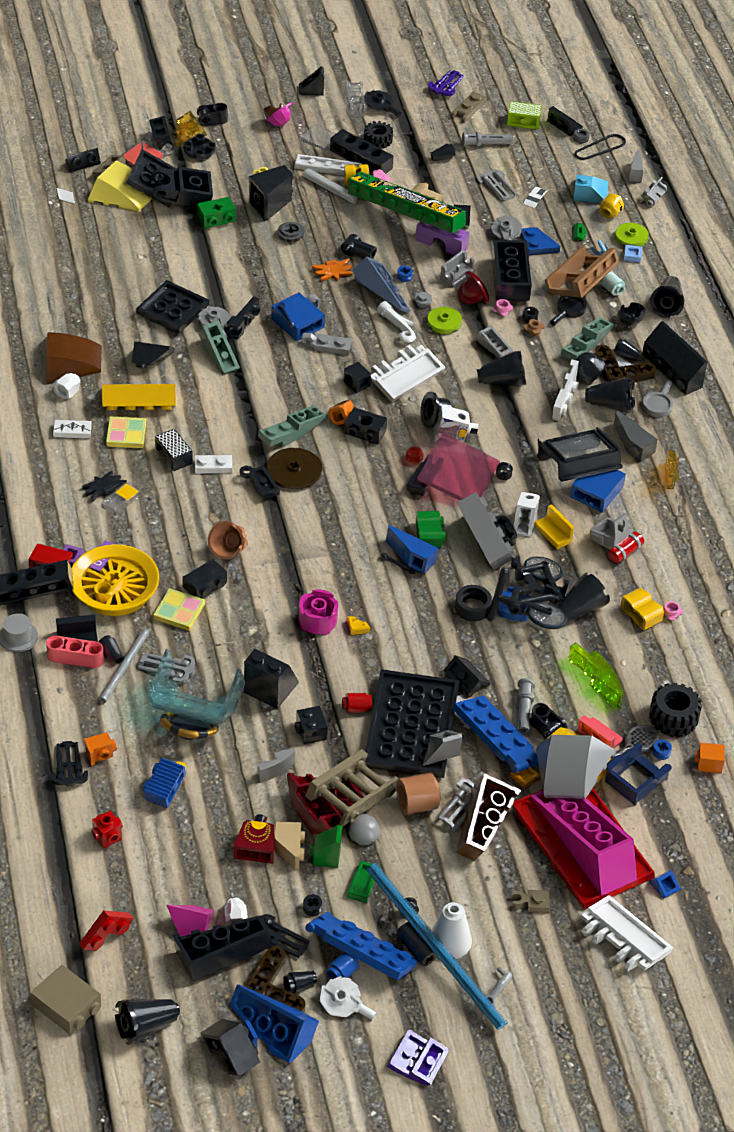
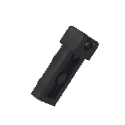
M253 296L236 316L232 315L227 321L226 325H230V328L226 334L229 337L240 339L244 334V328L249 326L252 319L260 313V298Z

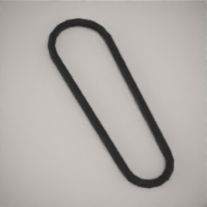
M611 134L576 150L575 156L581 160L589 159L624 146L626 139L622 135ZM617 136L624 140L621 145L587 157H579L577 155L579 151L609 137Z

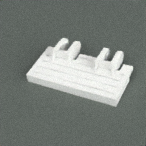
M411 345L405 347V353L403 350L396 352L398 359L390 363V365L383 360L379 362L380 368L376 365L371 367V380L391 402H394L444 372L445 366L428 348L425 349L423 345L417 347L416 350Z
M609 895L590 906L585 913L581 914L580 918L586 923L591 921L584 927L582 934L588 936L597 930L598 932L592 939L595 945L607 939L616 948L621 949L615 955L614 960L619 963L627 957L631 958L624 966V969L627 971L637 966L645 971L672 952L673 947Z

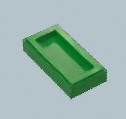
M364 861L359 862L347 892V898L363 903L368 902L375 881L366 869L372 864Z

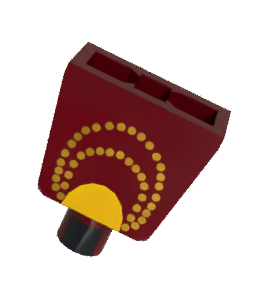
M258 814L255 816L254 821L246 820L243 822L234 843V859L274 863V825L266 823V816Z

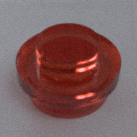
M413 446L408 449L405 457L411 463H419L423 460L424 453L421 448Z

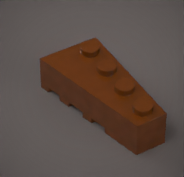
M484 773L474 783L456 853L475 861L488 847L496 830L521 790Z

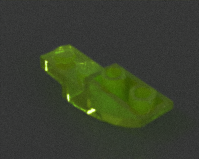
M576 642L572 644L568 659L588 677L592 678L590 686L595 692L601 694L610 704L620 709L624 694L620 681L610 664L596 650L588 653Z

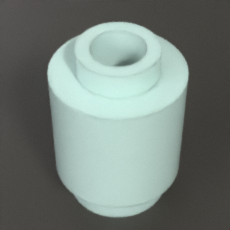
M609 272L600 280L602 286L614 296L621 294L625 289V282L613 272Z

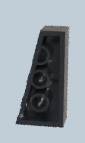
M261 915L233 921L232 925L228 926L216 925L211 930L202 932L199 929L191 931V934L180 936V934L172 935L175 951L193 982L273 947L270 930Z

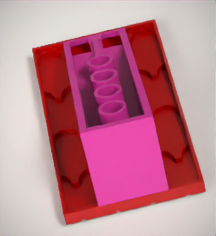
M594 788L591 789L585 799L545 798L542 789L514 801L512 808L516 812V816L530 832V836L549 859L552 867L566 883V887L584 910L608 895L611 897L616 896L655 878L654 870L635 846L634 839L624 831Z

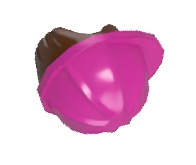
M293 102L286 106L280 103L278 108H274L271 105L265 107L263 111L266 121L275 126L286 124L291 116L289 107L293 105Z

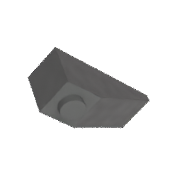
M616 411L614 427L626 451L640 462L654 454L658 439L623 413Z

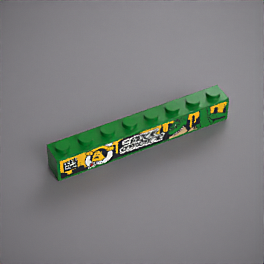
M359 172L348 178V194L450 233H454L465 226V210L364 172Z

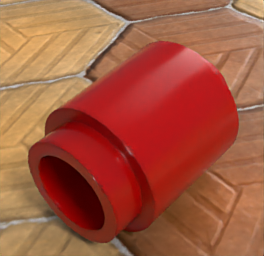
M346 693V696L342 697V708L346 709V713H366L371 711V694Z

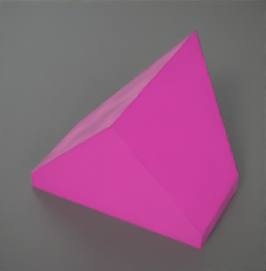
M166 905L180 936L189 935L191 931L198 929L200 932L208 930L214 910L195 905Z

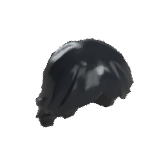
M590 352L580 354L575 359L579 361L576 379L591 385L606 369L605 361Z

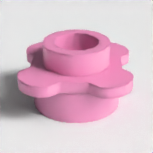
M500 299L496 302V306H493L492 310L502 316H507L508 312L513 310V306L510 305L509 301Z
M674 601L667 602L665 607H663L664 615L670 621H674L677 616L683 614L680 605Z

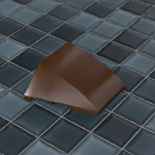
M47 332V384H52L53 380H58L69 373L82 377L101 372L102 345L75 335Z

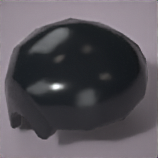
M631 302L628 307H625L623 304L618 310L617 315L623 323L637 325L643 320L646 309L640 303Z

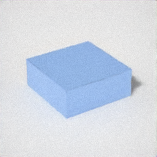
M626 245L624 261L640 263L642 247Z

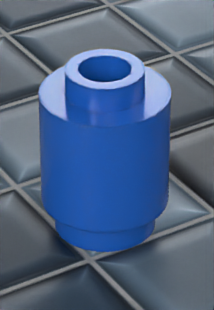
M344 952L329 964L326 973L330 980L340 976L348 978L359 969V961L357 958Z

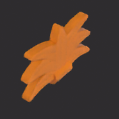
M349 258L343 261H326L322 265H312V269L318 270L315 271V275L322 276L320 281H325L332 277L338 281L339 276L353 275V272L349 271L352 265H347Z

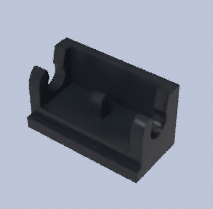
M165 116L150 119L149 123L154 142L157 143L158 149L162 151V144H167L168 149L173 150Z

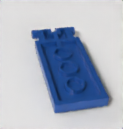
M484 695L454 704L452 709L502 761H506L511 766L513 773L527 770L529 766L531 768L539 766L537 754L533 750L534 747Z
M325 912L305 926L306 931L314 932L323 937V940L395 980H399L413 970L418 962L410 953L400 951L393 947L390 942L376 938L373 933L356 927L351 921L337 919L330 912Z

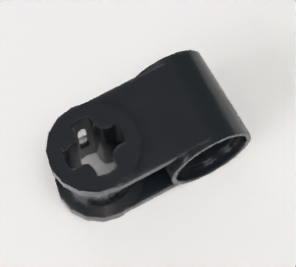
M225 103L200 105L197 108L199 124L208 126L227 123L228 106Z
M537 703L533 706L530 724L545 739L560 727L568 728L565 720L551 710L548 705Z

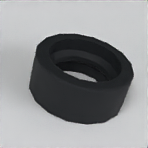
M464 586L456 594L455 610L465 620H483L487 617L492 603V596L482 586ZM475 598L481 600L485 605L472 608L466 606L462 601Z

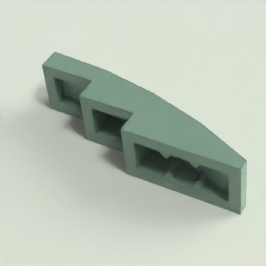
M601 317L583 326L581 333L572 338L571 344L562 348L561 355L570 360H575L580 354L590 352L611 331L614 324Z

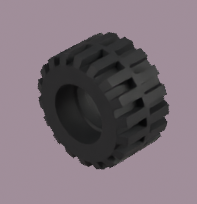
M667 683L664 687L660 686L658 690H655L651 700L649 718L651 719V724L655 725L654 728L656 730H661V733H668L669 736L673 737L674 735L678 737L683 734L688 735L690 731L695 730L700 718L702 700L698 697L699 694L697 692H693V688H687L685 684L677 685V683H673L670 685Z

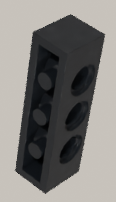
M341 129L330 138L331 152L350 162L368 164L369 172L371 173L380 169L387 174L393 169L394 156L344 129Z
M68 559L0 574V606L74 589L73 571Z

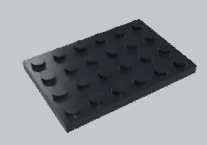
M381 669L365 750L368 754L365 760L366 766L419 775L432 773L434 777L444 778L447 759L425 766L422 765L430 742L429 735L447 730L452 731L455 714L452 708L457 701L459 680Z

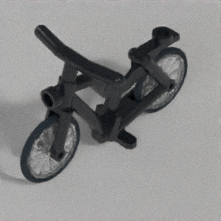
M516 555V558H512L510 568L515 569V579L517 581L526 580L528 586L524 588L515 585L511 597L502 595L508 569L505 567L501 568L493 600L487 614V620H494L499 603L501 602L509 606L510 614L517 615L521 611V614L528 616L534 624L542 628L560 629L564 627L567 623L566 614L557 606L552 605L563 600L569 585V580H564L562 587L556 585L555 581L563 576L561 566L549 558L534 556L526 559L522 567L520 556ZM535 579L542 581L544 587L538 585ZM534 591L541 594L537 596L518 599L519 597H524L526 595L531 594Z

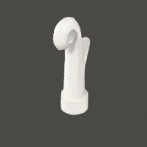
M387 301L382 302L378 306L377 312L402 331L399 337L403 342L411 343L416 339L414 331L410 328V326H413L412 321L396 313Z

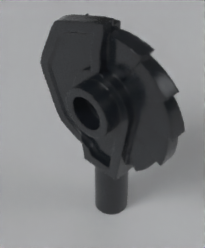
M372 90L365 93L363 100L369 108L386 112L390 111L397 117L402 114L400 110L393 106L392 97L387 92Z

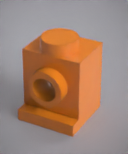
M108 732L84 738V750L91 766H95L97 761L113 757V752L117 751L115 740L110 739Z

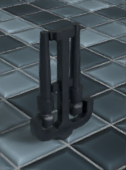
M62 741L60 744L57 743L56 774L51 773L52 782L55 785H66L67 787L85 783L89 778L88 770L83 772L78 742ZM74 746L75 762H71L70 747ZM60 747H65L67 762L63 764ZM71 766H74L75 777L72 776ZM64 767H67L68 777L66 778L64 775Z
M270 914L261 915L267 927H271L272 930L278 932L276 934L270 931L272 945L280 946L286 953L300 958L307 949L310 940L281 926L280 923L275 921L276 917ZM283 933L304 942L301 946L282 937ZM278 941L281 942V943H283V944H285V945H287V946H289V947H291V948H293V949H295V950H297L298 952H295V951L291 950L290 948H288V947H286V946H284V945L278 943Z

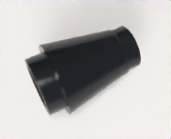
M446 143L430 152L433 161L452 159L456 153L452 143Z
M619 339L614 348V352L617 355L637 360L641 353L640 350L625 339Z
M106 635L98 641L103 646V654L115 665L123 661L124 656L114 637Z
M314 971L289 972L283 977L285 990L294 994L317 983V975Z

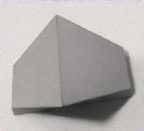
M447 730L429 735L430 742L422 766L460 756L462 734Z

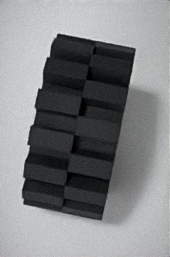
M373 121V124L370 122L364 128V140L380 149L381 147L387 148L393 141V128L390 127V124L386 125V122L381 123V121H378L376 123V121Z

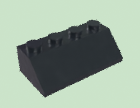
M661 321L644 341L642 355L654 364L685 395L703 388L708 361L664 321Z

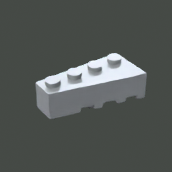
M477 492L457 502L493 570L511 561L513 549L509 542L505 543L502 538L505 535L500 526L496 528L494 522L497 520L492 511H487L486 507L488 504L484 496L479 497Z

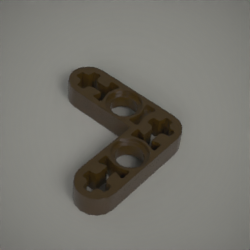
M598 345L595 348L594 354L597 357H601L605 363L613 365L607 366L604 372H602L607 382L623 377H630V379H634V382L652 379L655 376L656 366L652 363L645 362L620 367L607 345ZM633 372L635 373V375H629L627 373Z
M273 946L267 949L247 982L246 988L255 990L259 982L260 990L256 992L269 998L272 995H279L282 998L279 1002L283 1004L286 1002V1005L294 1007L297 1004L299 1007L295 1009L305 1013L306 1003L301 996L273 985L274 980L285 963L284 949L280 946ZM276 955H279V957H276V958H275L273 964H271V962H272V957H275ZM262 970H269L272 974L268 977H263L260 975V972Z

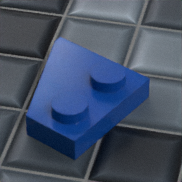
M538 227L522 229L521 237L522 240H527L529 255L560 252V245Z

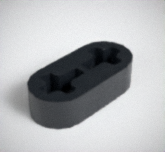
M496 516L497 521L494 522L496 528L500 526L504 535H507L502 538L505 543L509 542L511 547L514 546L517 541V532L506 516Z

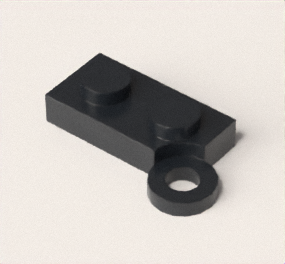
M246 465L240 468V476L246 479L250 478V482L263 500L280 495L279 487L264 465L257 468Z

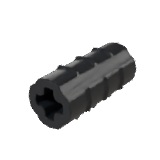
M409 922L398 928L396 935L422 966H427L436 959L437 956Z

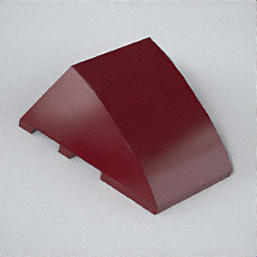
M288 773L287 781L291 805L311 834H321L340 825L339 823L343 816L340 810L324 797H317L310 801L305 796L311 781L317 777H313L312 774H306L303 777L295 776L294 773ZM343 780L341 782L361 799L364 797L359 789L350 781ZM336 788L328 790L348 807L354 804Z

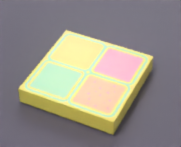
M110 416L106 441L107 447L143 449L147 418Z
M169 588L155 611L153 618L154 620L190 631L205 605V600Z

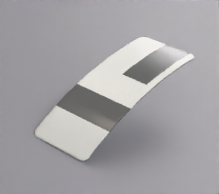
M535 187L523 204L535 208L547 190Z

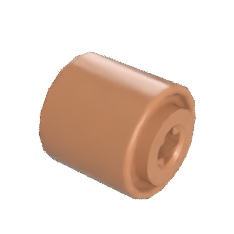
M432 773L397 780V798L404 815L439 808L441 792L438 781Z

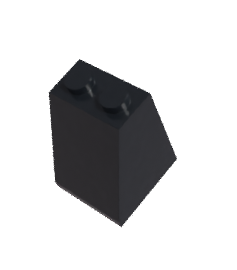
M285 165L249 176V203L264 221H268L292 200V180L294 176L292 171Z
M254 649L244 661V693L276 709L281 706L299 683L290 665L257 649Z

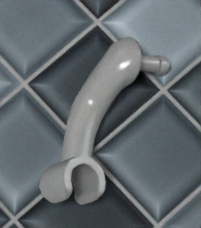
M500 966L497 968V971L503 977L496 983L490 995H486L489 999L488 1002L491 1001L494 1008L496 1007V998L512 979V973H505Z

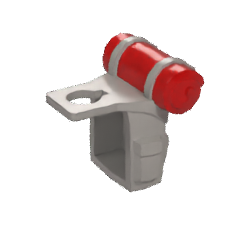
M625 513L617 519L606 517L590 529L591 540L609 549L608 557L615 564L623 562L630 554L637 551L644 544L643 536L638 532H631L629 529L627 514Z

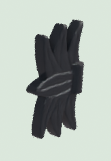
M110 471L102 478L95 476V481L83 485L82 490L87 489L86 496L92 494L91 501L93 502L102 495L107 496L115 492V489L125 485L127 480H120L121 475L112 476L113 471Z

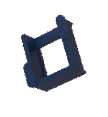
M640 742L625 755H616L607 763L605 782L635 806L637 802L663 780H668L669 771L672 769L670 764H665L659 769L641 755L643 744ZM634 763H637L652 775L637 789L620 776Z

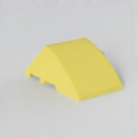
M115 161L97 177L88 202L94 203V201L103 202V205L106 206L115 204L122 209L140 211L153 198L126 184L132 169L119 161Z

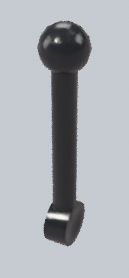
M385 552L381 553L380 557L382 560L387 559L408 570L409 574H415V569L389 557Z

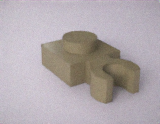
M528 890L527 894L520 891L513 892L512 899L520 900L513 901L514 909L527 907L528 912L549 913V891Z

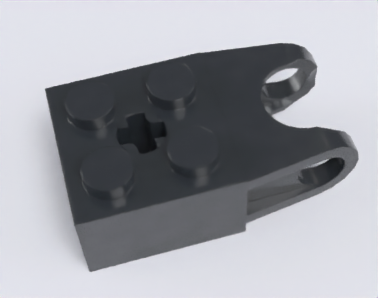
M178 167V169L158 168L151 174L152 180L160 184L153 190V196L157 200L196 208L198 203L212 200L211 171ZM157 174L164 175L162 178L155 177ZM158 191H164V192H165V193L162 194V195L157 194Z

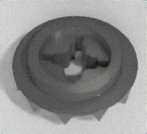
M286 222L278 227L279 238L284 239V241H299L304 236L305 230L299 223Z

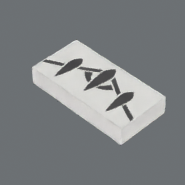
M55 420L53 435L54 437L91 438L92 421Z

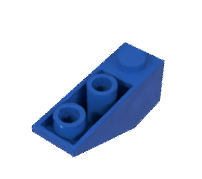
M391 525L388 526L385 540L407 566L425 574L436 563L438 548Z

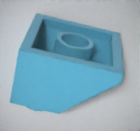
M576 175L573 201L600 204L607 196L608 181L587 175Z

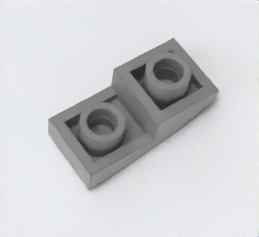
M291 748L274 753V760L258 764L257 777L259 782L271 780L290 769L295 764V749Z

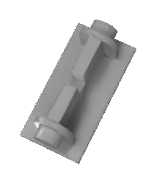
M663 177L651 183L649 186L650 190L647 188L641 195L643 199L639 204L642 201L649 207L656 204L667 191V186L660 182Z

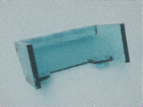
M165 649L148 693L150 705L159 710L213 725H218L227 719L235 711L245 685L242 670L237 669L228 695L220 697L216 702L179 692L178 684L168 679L174 661L170 650Z

